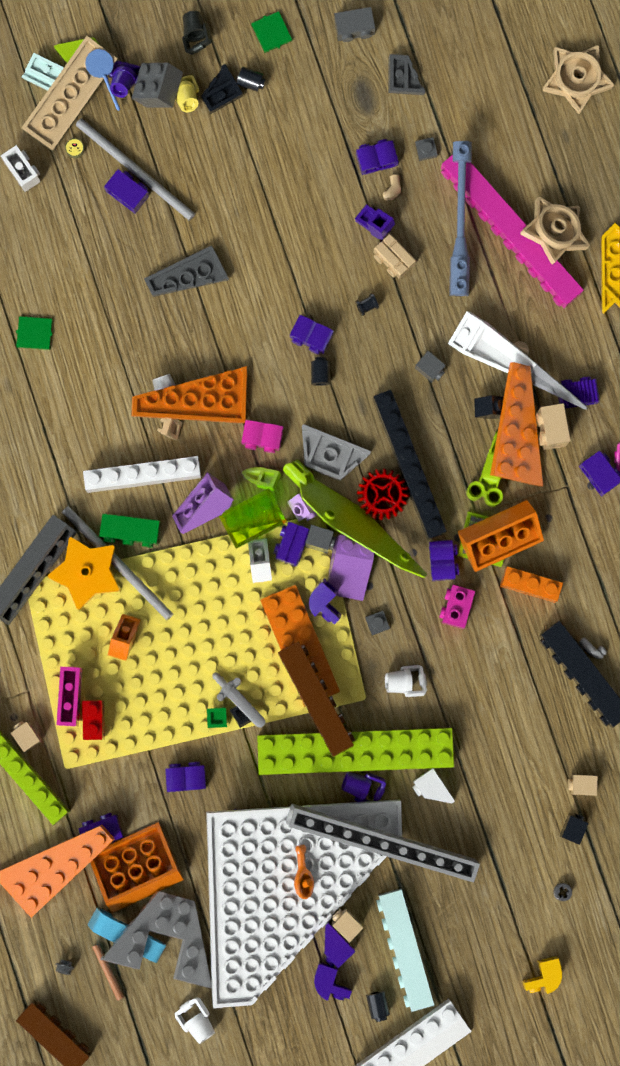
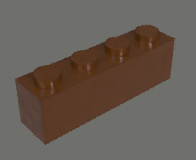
M34 1000L18 1017L16 1022L63 1066H82L91 1056L90 1048L83 1042L79 1043L75 1039L76 1035L67 1028L65 1030L60 1025L62 1022L59 1018L46 1012L47 1008L40 1001L37 1003Z

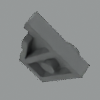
M390 54L388 57V93L424 95L425 89L424 87L422 88L418 80L419 76L416 70L413 69L409 56Z

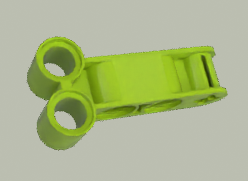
M498 430L495 432L479 481L472 482L466 490V495L470 500L477 501L483 497L489 507L498 506L503 499L502 491L497 488L501 478L490 476ZM478 487L480 495H473L470 491L471 488ZM490 493L498 495L497 502H492L489 499Z

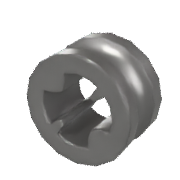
M560 883L555 886L553 894L557 900L567 901L572 896V890L569 885ZM560 887L567 889L566 897L564 898L558 895Z

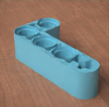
M97 907L88 926L94 933L115 942L123 934L128 924L114 918L112 914L104 909ZM148 935L143 957L157 963L166 944Z

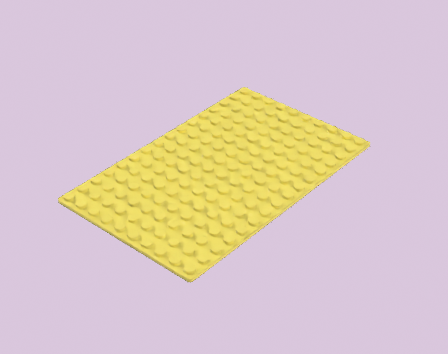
M318 515L309 521L306 518L301 521L294 519L121 559L173 613L169 620H166L112 564L110 570L120 591L96 594L80 610L76 608L67 587L51 580L48 576L44 577L28 601L64 767L70 769L255 726L253 722H250L239 728L230 713V709L236 707V705L228 697L224 698L223 701H218L217 695L222 687L212 677L215 672L219 673L227 682L235 678L241 680V684L236 689L264 717L265 723L309 713L307 708L304 707L298 691L278 656V652L281 649L260 601L262 598L294 585L298 589L340 690L339 693L332 695L336 705L342 706L365 700V690L343 597L335 596L329 602L342 614L340 620L335 625L332 622H327L322 617V612L314 616L309 607V598L314 588L323 578L328 580L332 550H328L326 554L304 547L297 567L276 560V555L273 554L276 544H281L283 538L280 536L283 525L287 526L288 522L310 529L311 525L327 529L326 523ZM267 538L272 580L253 583L248 541ZM84 568L82 574L88 575L89 570ZM122 614L140 619L133 646L126 661L108 655L111 638ZM60 666L83 668L79 727L56 725ZM82 701H104L105 740H83ZM226 708L227 727L208 728L207 709Z

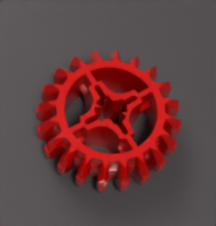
M383 468L382 474H379V470L375 469L376 476L369 472L368 476L370 479L362 478L366 484L359 483L358 487L363 489L357 491V495H363V497L357 500L358 502H364L360 508H368L365 512L366 515L371 511L374 512L372 515L373 519H375L376 514H380L379 520H383V515L386 514V518L389 520L391 518L390 513L394 517L398 515L396 509L400 512L403 511L400 504L407 505V502L402 500V498L409 497L408 494L403 493L408 490V487H401L405 483L404 479L399 482L397 481L400 474H397L395 478L392 477L393 470L390 471L389 475H386L385 468ZM377 480L390 481L383 487L373 483ZM394 485L398 490L397 502L390 495V490ZM368 487L376 495L372 503L367 498ZM387 489L386 495L388 498L382 497L378 500L380 494L378 491L383 492ZM382 502L393 506L389 509L376 508Z

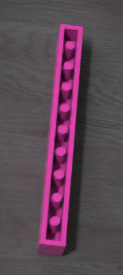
M452 155L442 163L441 173L445 179H450L453 182V187L458 192V163L453 162ZM471 162L466 163L465 197L467 198L466 202L471 208H476L479 212V217L491 225L492 232L504 240L503 244L508 250L512 249L514 251L516 259L529 268L528 272L533 278L537 277L541 282L540 285L545 292L549 291L553 296V301L559 307L562 306L565 309L584 290L558 260L554 264L550 263L540 244L520 234L527 225Z

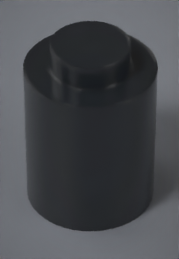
M243 66L237 79V85L259 92L260 89H264L267 79L264 78L263 73Z
M316 357L314 361H311V385L313 386L330 385V361H327L325 357Z
M385 991L367 994L366 998L371 1019H375L376 1022L387 1020L390 1011Z

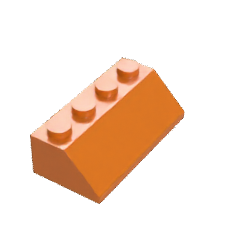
M527 500L458 531L462 547L475 572L544 541L537 513Z

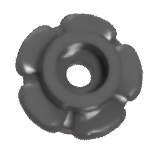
M60 960V963L55 964L57 965L56 972L71 975L72 970H74V967L71 966L72 963L69 961Z

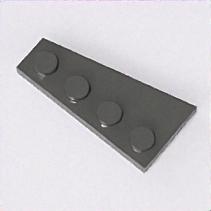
M210 246L144 278L152 296L155 297L228 281L229 278L213 247Z

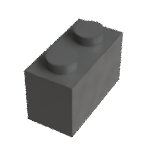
M371 7L334 13L338 41L350 42L354 38L361 37V39H367L375 35V24Z
M311 525L305 547L327 554L328 550H333L336 537H333L334 532Z

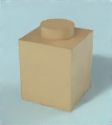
M21 721L13 727L14 731L11 734L23 752L29 751L42 742L30 722L24 723Z
M571 775V779H568V790H571L573 795L597 796L598 776Z

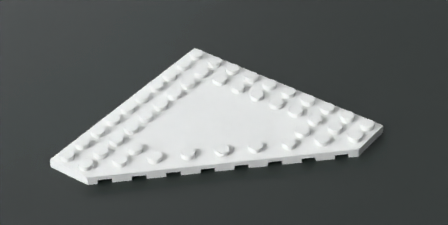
M400 800L302 806L402 837ZM291 806L206 812L213 1008L253 1005L258 1000L260 994L267 990L277 979L276 977L279 973L286 969L295 959L297 953L302 948H305L314 938L316 932L321 927L323 928L333 917L335 911L342 907L351 897L354 890L361 886L370 876L372 870L377 865L379 866L387 856L288 827L286 819ZM303 844L306 846V867L314 879L313 893L306 900L297 895L294 887V879L298 870L295 847Z

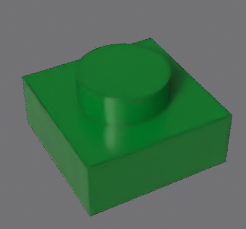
M226 708L207 709L208 728L227 727Z

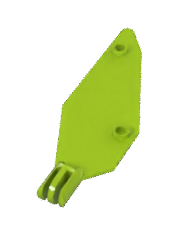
M299 460L288 463L283 467L284 473L300 487L302 499L316 512L323 522L398 568L422 578L427 576V573L411 558L410 554L369 514H365L366 511L364 509H361L357 504L314 479L313 474Z

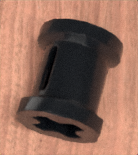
M372 293L361 301H355L361 316H364L366 312L374 308H379V304Z

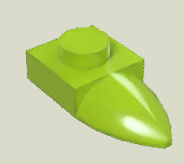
M254 467L242 471L243 476L251 483L256 484L258 488L275 491L281 477L280 471L263 467Z

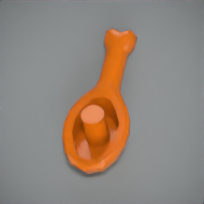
M303 844L295 847L298 870L294 879V887L297 895L306 900L313 893L314 879L306 867V846Z

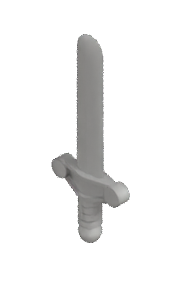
M213 673V679L222 687L217 695L218 701H223L224 698L228 697L257 727H263L265 725L264 717L236 689L241 684V680L235 678L227 682L219 673Z

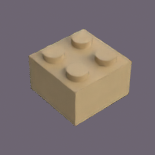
M564 403L541 407L536 413V424L540 431L538 435L539 446H542L543 450L566 447L570 442V435Z

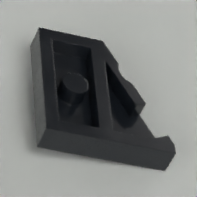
M226 64L222 65L217 76L213 78L210 86L201 95V99L210 114L243 97V93Z

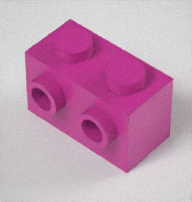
M452 585L451 589L447 588L444 598L447 600L446 607L441 608L439 618H442L441 623L464 629L475 591Z

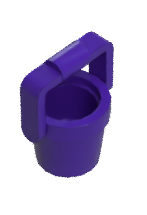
M116 61L109 74V77L112 78L110 85L112 94L120 98L127 96L131 88L136 84L138 78L136 73L139 74L141 66Z
M347 772L341 789L355 796L354 800L356 802H368L369 800L365 798L370 789L371 781L374 780L381 783L373 801L381 800L385 792L386 782L384 778L371 773L361 775Z

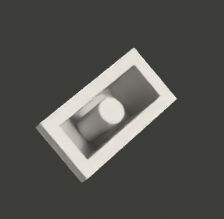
M267 538L248 541L253 583L271 581Z
M433 768L413 781L415 785L412 788L418 797L422 795L423 798L447 803L455 802Z

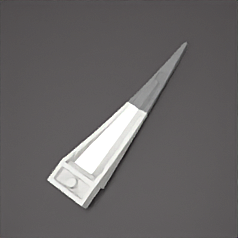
M470 311L466 312L451 337L449 345L469 357L508 373L510 362L530 366L532 385L576 406L588 409L583 402L488 322L480 319Z

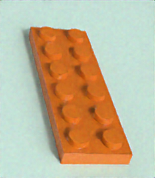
M296 585L260 599L280 649L283 650L298 641L300 645L304 644L309 653L307 655L309 662H314L318 669L316 673L318 679H323L328 688L325 690L327 696L330 697L339 693L340 690Z

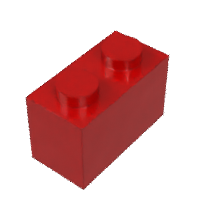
M82 701L83 740H105L104 701Z

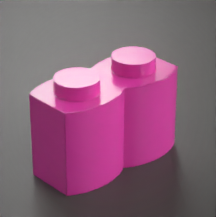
M245 420L241 443L245 445L246 449L256 450L259 447L264 448V452L275 453V450L280 451L284 428L279 425Z

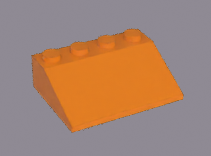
M159 822L108 845L90 862L104 901L112 913L142 900L156 891H161L184 880Z

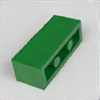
M102 514L99 537L104 539L103 542L115 543V540L123 541L124 545L134 546V543H142V547L153 548V545H158L161 522Z

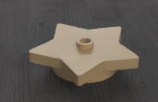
M594 46L582 52H571L558 47L554 48L555 72L544 85V92L564 96L575 111L580 114L592 95L613 89L614 84L604 74L599 65V46Z
M537 197L535 200L534 220L520 234L540 244L551 264H554L565 251L587 250L590 246L581 232L579 206L553 205L545 199Z

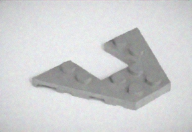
M156 891L148 904L140 910L141 912L130 922L123 931V934L115 940L113 946L101 957L103 961L140 970L149 931L182 940L173 979L212 988L195 901Z

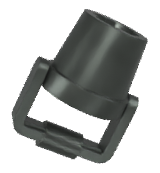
M199 11L185 13L182 17L184 26L182 40L185 52L193 55L211 44L212 36L209 25L204 23ZM206 38L204 41H201L198 44L194 45L192 48H190L189 42H197Z

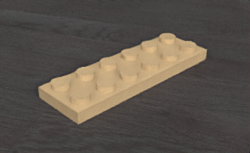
M88 36L85 37L22 126L24 131L51 151H53L104 79L92 76L86 69L85 61L88 54L97 49L105 50ZM109 53L113 59V63H115L117 58L113 56L111 53Z

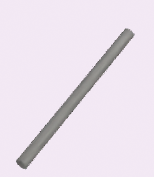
M82 118L77 121L76 126L186 219L190 221L195 216L192 210Z
M69 506L62 511L67 519L96 548L107 546ZM114 553L112 565L166 620H169L173 613Z

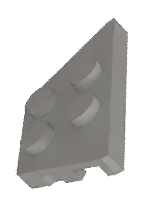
M302 425L305 467L341 481L371 453L367 449L307 425Z

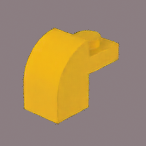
M557 956L538 960L541 976L523 980V986L526 991L529 990L530 993L541 991V987H544L545 992L549 994L558 988L562 980V969Z

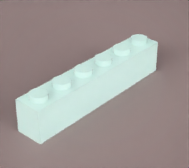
M402 889L379 894V900H376L379 912L383 911L385 919H381L384 931L388 930L390 938H387L390 950L394 949L396 957L392 958L395 969L399 968L401 973L398 981L400 988H405L406 995L403 996L406 1008L410 1007L411 1012L434 1006Z

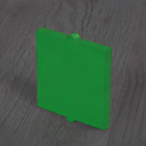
M279 11L269 16H263L262 19L251 23L264 53L276 48L280 49V46L292 42V38Z
M19 316L18 330H16V347L50 350L51 337L53 336L51 332L52 319Z

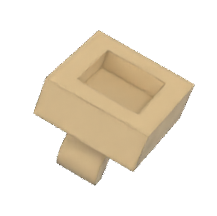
M162 418L160 421L164 423L162 429L158 428L157 431L170 439L177 440L182 422L178 419Z

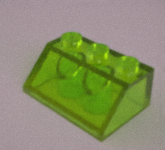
M269 488L218 516L235 549L287 523Z

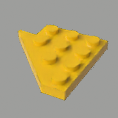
M616 223L601 237V297L603 314L614 303L620 307V227Z

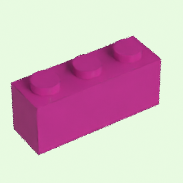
M60 666L56 725L79 727L83 668Z

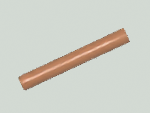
M100 944L94 945L92 948L118 1001L124 998V995L109 963L101 960L104 953Z

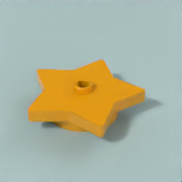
M69 537L65 561L48 575V578L69 589L78 610L82 609L96 594L119 592L120 588L110 570L115 546L110 545L90 549L74 538ZM84 568L89 570L88 575L82 574Z

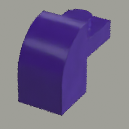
M367 204L355 218L358 224L380 240H383L395 225L392 217L379 208L375 211Z
M325 578L318 583L311 593L309 607L314 616L322 612V617L327 622H332L335 625L340 620L342 614L329 602L337 595L338 590Z
M319 962L314 976V984L318 994L325 1000H329L330 993L334 994L333 997L339 1000L350 999L352 992L350 988L334 984L338 969Z

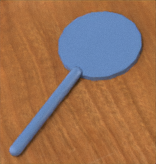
M93 50L86 57V69L92 76L104 78L115 107L119 111V104L115 95L110 91V83L107 75L113 69V59L105 50Z

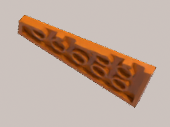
M247 366L133 396L131 416L244 424L246 420Z
M103 825L97 826L0 870V884L32 918L115 838Z

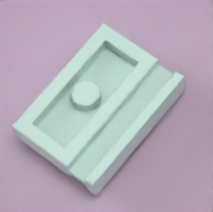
M33 53L22 78L48 91L64 67Z

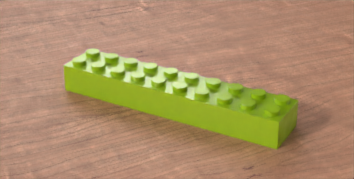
M452 728L351 732L355 738L353 742L354 747L334 758L320 733L257 736L259 775L454 767Z

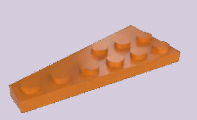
M510 362L490 476L543 487L530 366Z

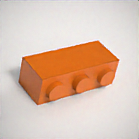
M507 566L504 570L500 587L556 603L559 599L563 583Z

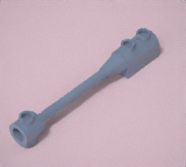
M455 141L453 142V162L458 163L457 238L452 257H450L449 296H469L470 257L465 238L466 163L472 162V142Z

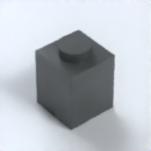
M429 351L426 352L415 366V369L431 383L435 379L439 381L445 374L443 371L445 364Z

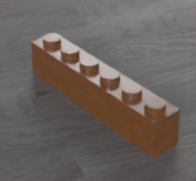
M298 641L279 651L278 656L334 758L354 747L353 742L355 738L351 731L347 732L343 726L346 722L342 714L336 713L334 707L337 705L333 697L327 696L325 690L328 688L324 680L318 679L316 665L314 662H309L307 655H309L308 650L304 644L300 645Z

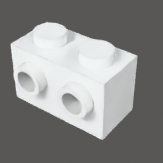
M16 145L1 155L4 163L24 192L40 183L38 178L40 173L35 165L31 166L28 163L30 159L24 150L20 151Z

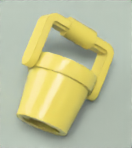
M193 75L181 78L175 99L181 110L187 113L194 111L198 107L196 93L199 92V87Z

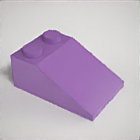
M207 472L172 517L179 531L184 534L222 515L225 510L230 508L234 499L226 485Z
M344 535L336 536L327 581L338 590L336 596L363 601L374 553Z

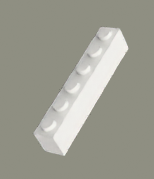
M198 456L83 471L87 493L201 478Z

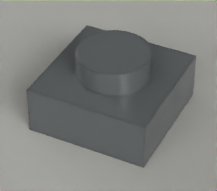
M434 137L415 141L419 161L438 156Z
M383 611L365 617L372 636L390 629Z

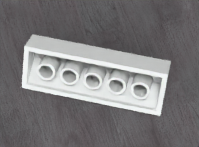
M448 998L355 1066H424L472 1031Z

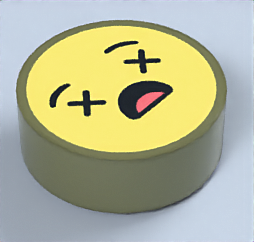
M77 138L68 140L65 145L66 153L71 158H79L84 154V145Z

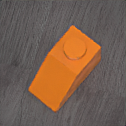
M122 614L111 638L108 651L109 656L127 660L140 624V619Z

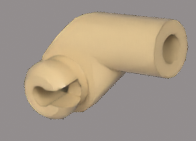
M399 175L390 176L391 187L383 192L384 200L392 201L400 194Z

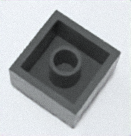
M142 63L132 99L146 108H173L183 72L170 63Z

